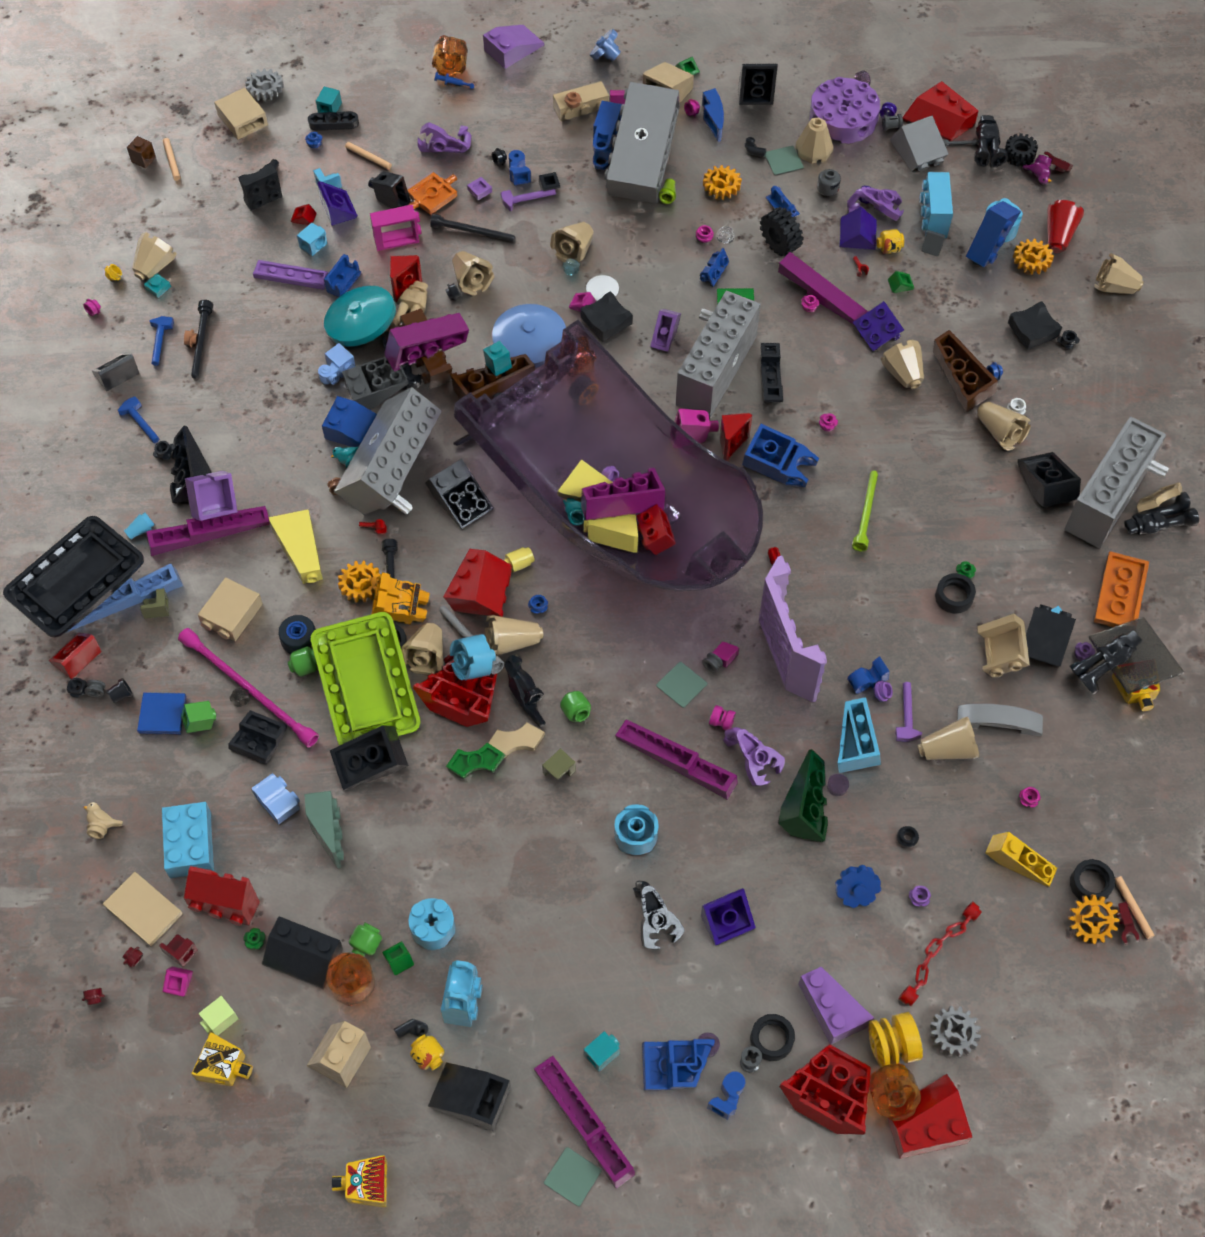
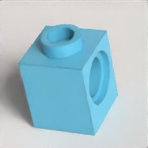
M314 223L309 224L297 235L299 247L311 256L315 255L327 244L325 230Z

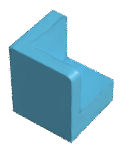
M320 168L313 170L316 184L322 181L337 188H342L339 173L324 176Z

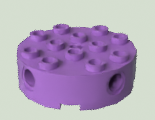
M836 77L820 84L814 91L811 98L809 121L812 118L818 117L825 120L831 139L840 140L841 143L850 144L862 141L875 130L880 112V99L876 91L868 83L853 78Z

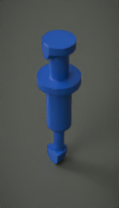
M438 72L435 73L434 81L441 80L445 81V85L449 83L457 86H469L470 89L474 88L473 83H466L462 79L450 77L448 73L446 76L438 75Z

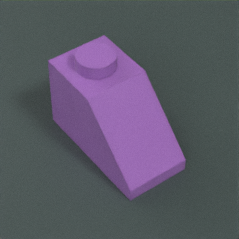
M667 309L659 310L650 347L669 352L677 333L681 313Z

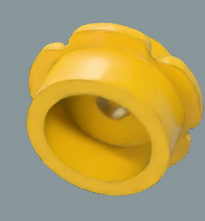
M115 264L106 266L105 276L111 281H119L122 275L121 269Z

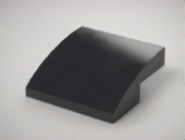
M250 710L239 723V731L228 743V749L266 765L281 742L287 725Z

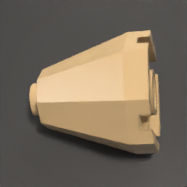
M819 117L812 118L795 144L799 158L811 164L817 163V160H821V162L826 161L833 152V144L825 120Z
M585 222L563 227L552 233L550 247L552 250L555 248L557 259L568 265H572L575 262L578 263L584 259L594 231Z
M147 232L142 233L138 239L132 270L135 272L134 275L141 280L152 278L173 261L177 255L176 252H172L173 248L158 237L149 238L150 234Z
M465 251L456 253L452 259L458 287L462 292L474 296L478 294L476 291L481 289L483 292L488 289L494 279L493 266L489 261Z
M1110 253L1108 255L1111 257L1110 260L1105 259L1096 276V280L1099 283L1098 285L1095 284L1094 288L1110 293L1135 294L1136 291L1139 292L1144 283L1142 276L1121 257Z
M908 340L906 341L907 345L903 346L902 343H899L884 352L880 360L883 366L905 388L915 389L921 385L924 379L922 351L918 341Z
M434 623L423 625L401 648L405 666L407 664L411 666L410 670L413 673L430 675L435 674L436 670H442L444 664L442 629Z

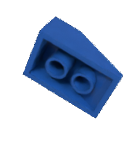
M337 396L322 424L324 438L349 447H359L377 414L356 401Z

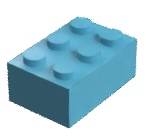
M928 172L926 180L923 179V192H920L919 198L920 203H923V206H921V217H924L922 220V230H925V237L927 231L931 230L943 234L947 238L953 217L949 172Z
M200 802L162 808L164 869L169 878L188 876L190 866L214 871L211 811L207 803Z

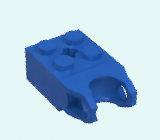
M601 101L593 125V165L595 169L604 170L610 165L608 160L610 153L614 151L612 143L614 136L617 137L618 134L616 126L618 120L621 121L620 109L622 104ZM600 158L606 160V163L600 165L597 163V160Z
M760 424L744 455L742 465L785 485L806 487L808 479L797 469V466H816L819 458L805 445L796 442V439Z

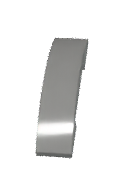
M966 704L958 706L957 720L968 716L972 728L978 729L979 725L1017 729L1020 730V734L1042 736L1043 715L1036 712L998 704Z

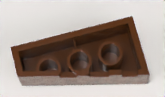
M420 308L401 315L398 327L427 321V318ZM438 350L434 356L429 358L425 355L416 359L415 366L417 368L420 367L422 381L428 385L429 389L451 381L450 374H452L453 368L450 363L447 364L446 355L443 350Z
M950 330L934 339L933 353L966 413L996 393L998 380Z
M526 354L511 357L512 368L498 376H495L486 364L485 368L474 370V368L467 369L466 373L457 375V372L452 373L450 377L453 390L470 413L493 403L495 399L493 395L495 393L501 392L509 395L536 382V369L530 358Z

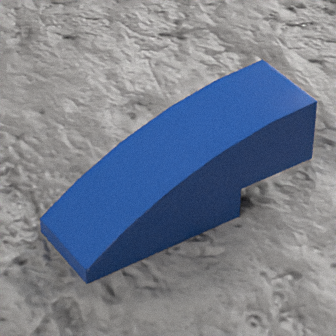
M716 88L703 92V119L716 140L720 142L723 134L724 111L720 96Z

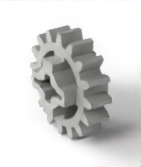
M263 68L261 72L257 69V73L251 72V77H247V82H245L247 91L253 98L256 97L257 101L263 98V101H266V98L273 100L272 97H278V93H282V88H284L282 76L278 75L277 71L273 73L272 69L266 71Z
M950 1006L948 1012L942 1008L940 1015L935 1014L933 1017L935 1022L930 1024V1028L934 1029L931 1031L930 1037H936L933 1045L940 1044L939 1052L942 1053L947 1050L949 1057L952 1056L953 1052H956L957 1057L960 1058L963 1051L966 1055H969L971 1048L975 1049L978 1044L975 1041H979L981 1035L977 1034L981 1026L974 1025L977 1018L971 1019L969 1017L971 1011L963 1013L961 1006L957 1011L954 1010L953 1006ZM942 1022L944 1023L943 1027L945 1028V1031L943 1033H941L940 1030ZM951 1030H958L959 1034L957 1032L952 1033ZM967 1030L970 1031L969 1041L967 1040L968 1037L966 1035Z

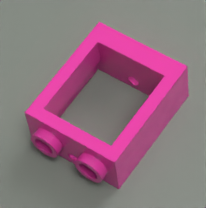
M413 204L370 213L377 251L420 242L419 235L422 232L420 224H417L420 222L418 211H414ZM408 221L411 223V227L381 232V227Z

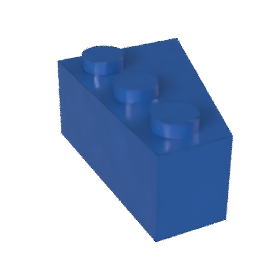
M1004 201L990 207L966 257L983 267L990 263L992 264L996 260L998 250L1005 242L1021 211Z

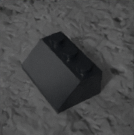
M279 916L268 936L262 965L324 989L343 951V947L339 939Z

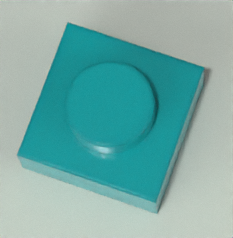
M155 274L144 284V287L151 294L159 298L171 288V285L162 276Z

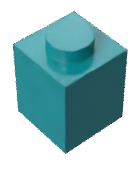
M325 86L316 99L318 113L337 112L342 104L340 90Z
M500 341L483 349L486 366L495 376L512 368L510 352Z
M604 1031L584 1048V1056L600 1072L620 1054V1043L614 1035H608Z

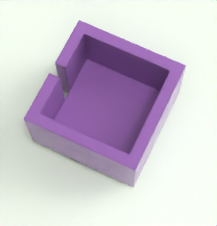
M218 471L206 474V476L199 475L185 478L192 518L201 521L238 512L231 473Z

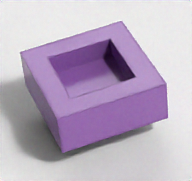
M482 177L467 185V190L477 200L492 193V187Z

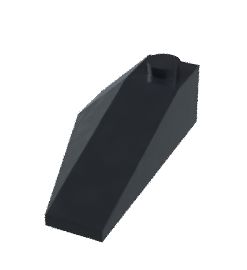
M185 425L177 433L173 441L176 448L173 451L172 458H175L176 461L174 467L171 468V474L174 475V483L170 484L172 503L175 504L189 501L185 478L199 475L206 476V474L212 473L189 428Z

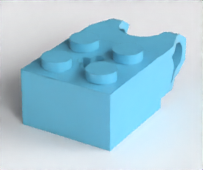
M456 960L449 966L441 1006L444 1023L471 1027L472 1020H477V998H481L483 985L481 984V977H478L476 965Z

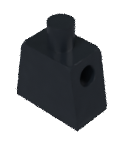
M382 171L376 178H370L368 186L374 189L377 200L393 209L407 206L411 202L402 175Z

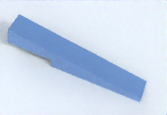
M170 563L136 581L132 578L128 579L102 604L67 632L142 603L144 599L155 598L156 589L164 588L167 593L182 587L183 584L177 570Z

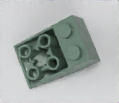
M331 791L304 794L305 811L311 830L339 869L341 868L340 860H344V851L340 841L343 839L342 828L339 825L341 811L340 807H338L337 798H333Z

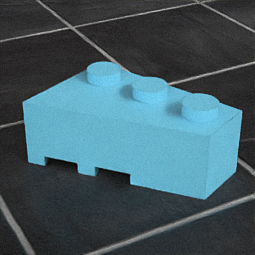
M866 697L846 701L838 757L839 773L881 765L880 752Z

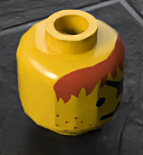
M897 229L882 231L879 238L876 239L877 248L881 249L883 254L900 252L901 248L904 247L903 233H900Z
M424 1034L411 1044L410 1056L420 1069L427 1070L430 1068L433 1071L443 1063L441 1058L445 1050L434 1036H426Z

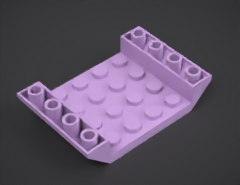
M778 556L765 578L759 623L785 690L810 702H815L820 692L819 687L820 683H822L824 666L827 663L826 655L823 651H820L818 644L803 648L801 638L796 636V626L793 619L790 620L788 616L789 609L784 600L785 595H787L786 587L789 585L788 576L791 574L788 562L785 563L783 556Z

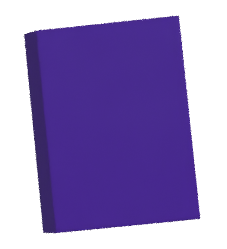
M322 181L317 183L320 200L331 226L358 217L347 191Z
M862 207L842 216L840 219V247L876 250L877 220Z
M743 888L702 905L701 918L715 945L756 928Z

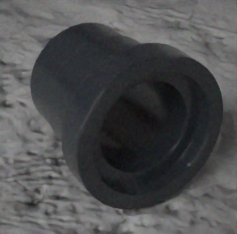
M123 678L119 679L117 684L107 689V693L114 703L133 696L129 685Z

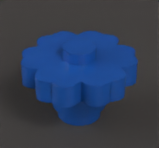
M865 865L848 867L840 873L841 879L835 882L837 896L842 898L844 905L852 908L857 907L859 904L862 906L869 905L876 900L875 894L881 891L879 876L874 873L871 867H866Z

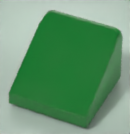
M693 56L677 63L675 66L692 75L700 72Z
M895 271L888 278L893 293L914 289L910 274Z
M402 941L382 952L394 975H398L414 966L412 957Z

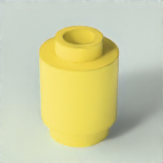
M522 547L505 554L504 561L511 564V572L514 573L531 566L535 559L529 547Z

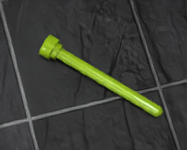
M875 470L870 473L859 532L852 542V548L860 552L866 551L869 544L866 533L878 473Z

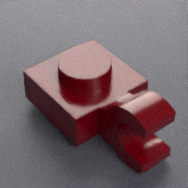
M1044 152L1045 155L1052 159L1050 164L1056 165L1054 169L1062 173L1065 170L1071 171L1073 164L1053 156L1050 152Z
M1127 902L1119 903L1120 911L1116 915L1119 919V925L1124 924L1125 930L1122 933L1123 943L1128 945L1127 936L1129 935L1135 936L1136 941L1140 942L1139 933L1134 927Z

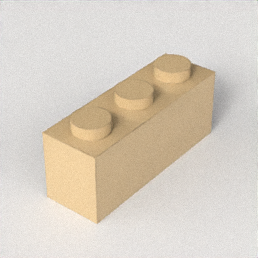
M602 81L553 94V107L560 122L599 110L601 101L609 102V95ZM570 92L579 93L582 99L580 105L577 108H569L564 101L566 94Z

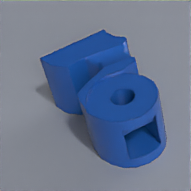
M520 150L511 151L509 153L510 181L514 185L531 183V171L526 167L524 153Z
M879 656L872 662L871 669L868 670L861 667L851 673L847 680L852 685L855 693L859 694L866 691L869 687L874 688L878 681L885 682L889 680L890 671Z
M737 1071L727 1074L721 1086L727 1101H723L719 1097L713 1098L708 1103L707 1109L726 1120L731 1115H735L739 1095L743 1092L745 1086L744 1076Z

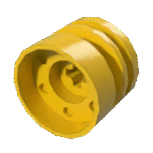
M909 1012L892 1015L891 1025L886 1018H880L879 1022L877 1020L869 1021V1041L872 1052L881 1069L889 1068L890 1063L894 1067L898 1066L899 1055L904 1063L922 1060L923 1049L920 1034Z

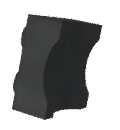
M271 163L266 164L255 173L244 174L238 177L244 194V202L250 211L283 197L278 173Z
M611 291L606 293L597 302L581 308V319L602 342L633 324V314L618 302Z
M1043 301L1036 303L1026 310L1011 313L1008 320L1009 326L1027 350L1058 338L1062 330V326L1051 317Z

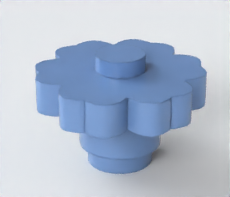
M610 29L604 36H601L595 43L596 45L591 51L590 56L596 60L603 55L607 60L614 61L621 52L618 49L619 46L614 43L618 33L614 29Z

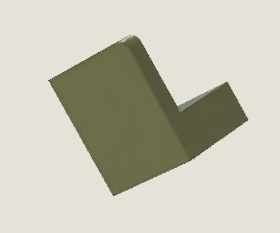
M164 588L156 589V598L143 600L140 610L144 619L169 616V598Z
M560 748L542 764V771L545 776L550 773L558 780L565 773L571 776L576 771V762Z

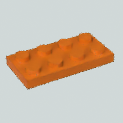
M1109 551L1093 622L1129 632L1132 629L1136 630L1149 561Z

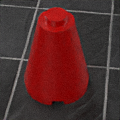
M1056 200L1054 204L1051 205L1050 203L1048 205V248L1052 249L1053 253H1061L1067 249L1083 218L1084 209L1081 206L1079 208L1076 207L1073 201Z

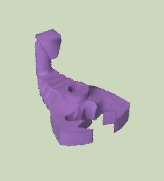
M428 122L422 126L420 134L426 133L427 137L432 133L431 140L427 144L426 139L421 141L418 137V148L421 152L444 151L464 153L471 146L472 135L467 132L468 127L461 125L458 136L464 137V142L448 135L439 126Z
M862 187L857 189L847 201L849 213L860 207L859 203H855L860 197L865 198V200L874 205L875 209L895 221L904 212V209L900 211L898 207L895 210L893 209L894 203L899 206L902 203V199L896 191L889 189L878 190Z
M739 727L725 731L723 742L728 747L739 744L745 758V769L753 786H761L771 782L764 780L766 774L757 775L758 771L764 769V765L770 764L771 759L773 762L770 768L776 767V774L782 771L785 758L774 749L764 746L752 733Z

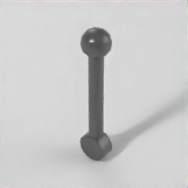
M977 139L971 141L943 140L945 147L959 144H972L976 146L978 144Z

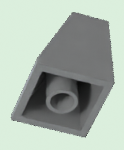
M933 116L901 126L890 139L892 145L911 171H923L932 164L937 166L943 163V159L948 155Z

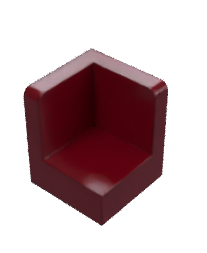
M179 934L175 935L167 946L162 942L159 945L164 954L182 967L198 951L194 942L188 938L184 939Z

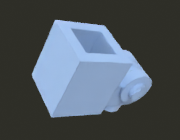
M340 343L325 353L327 365H322L318 369L320 381L323 384L331 383L334 385L339 381L340 377H343L342 371L356 367L354 356Z

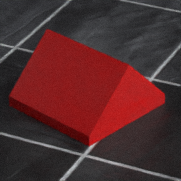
M417 255L390 256V278L393 298L396 303L402 293L407 288L409 289L410 285H413L415 281H423L420 258Z
M752 414L722 415L720 443L725 462L750 438Z
M79 632L49 662L68 678L73 679L102 651L92 634Z

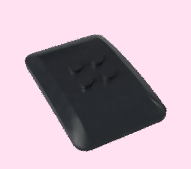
M89 516L7 584L3 590V595L8 602L44 633L56 638L74 627L123 585L144 563V556L136 547L99 517Z

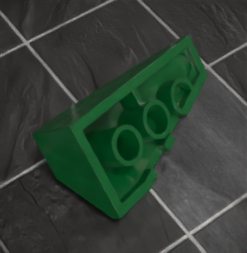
M813 749L808 750L781 806L778 824L791 836L824 842L828 827V817L824 816V806L827 805V798L823 796V786L826 785L825 761Z

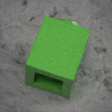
M209 701L184 704L181 717L186 733L210 730L212 728L213 722L216 720V711L214 708H211Z

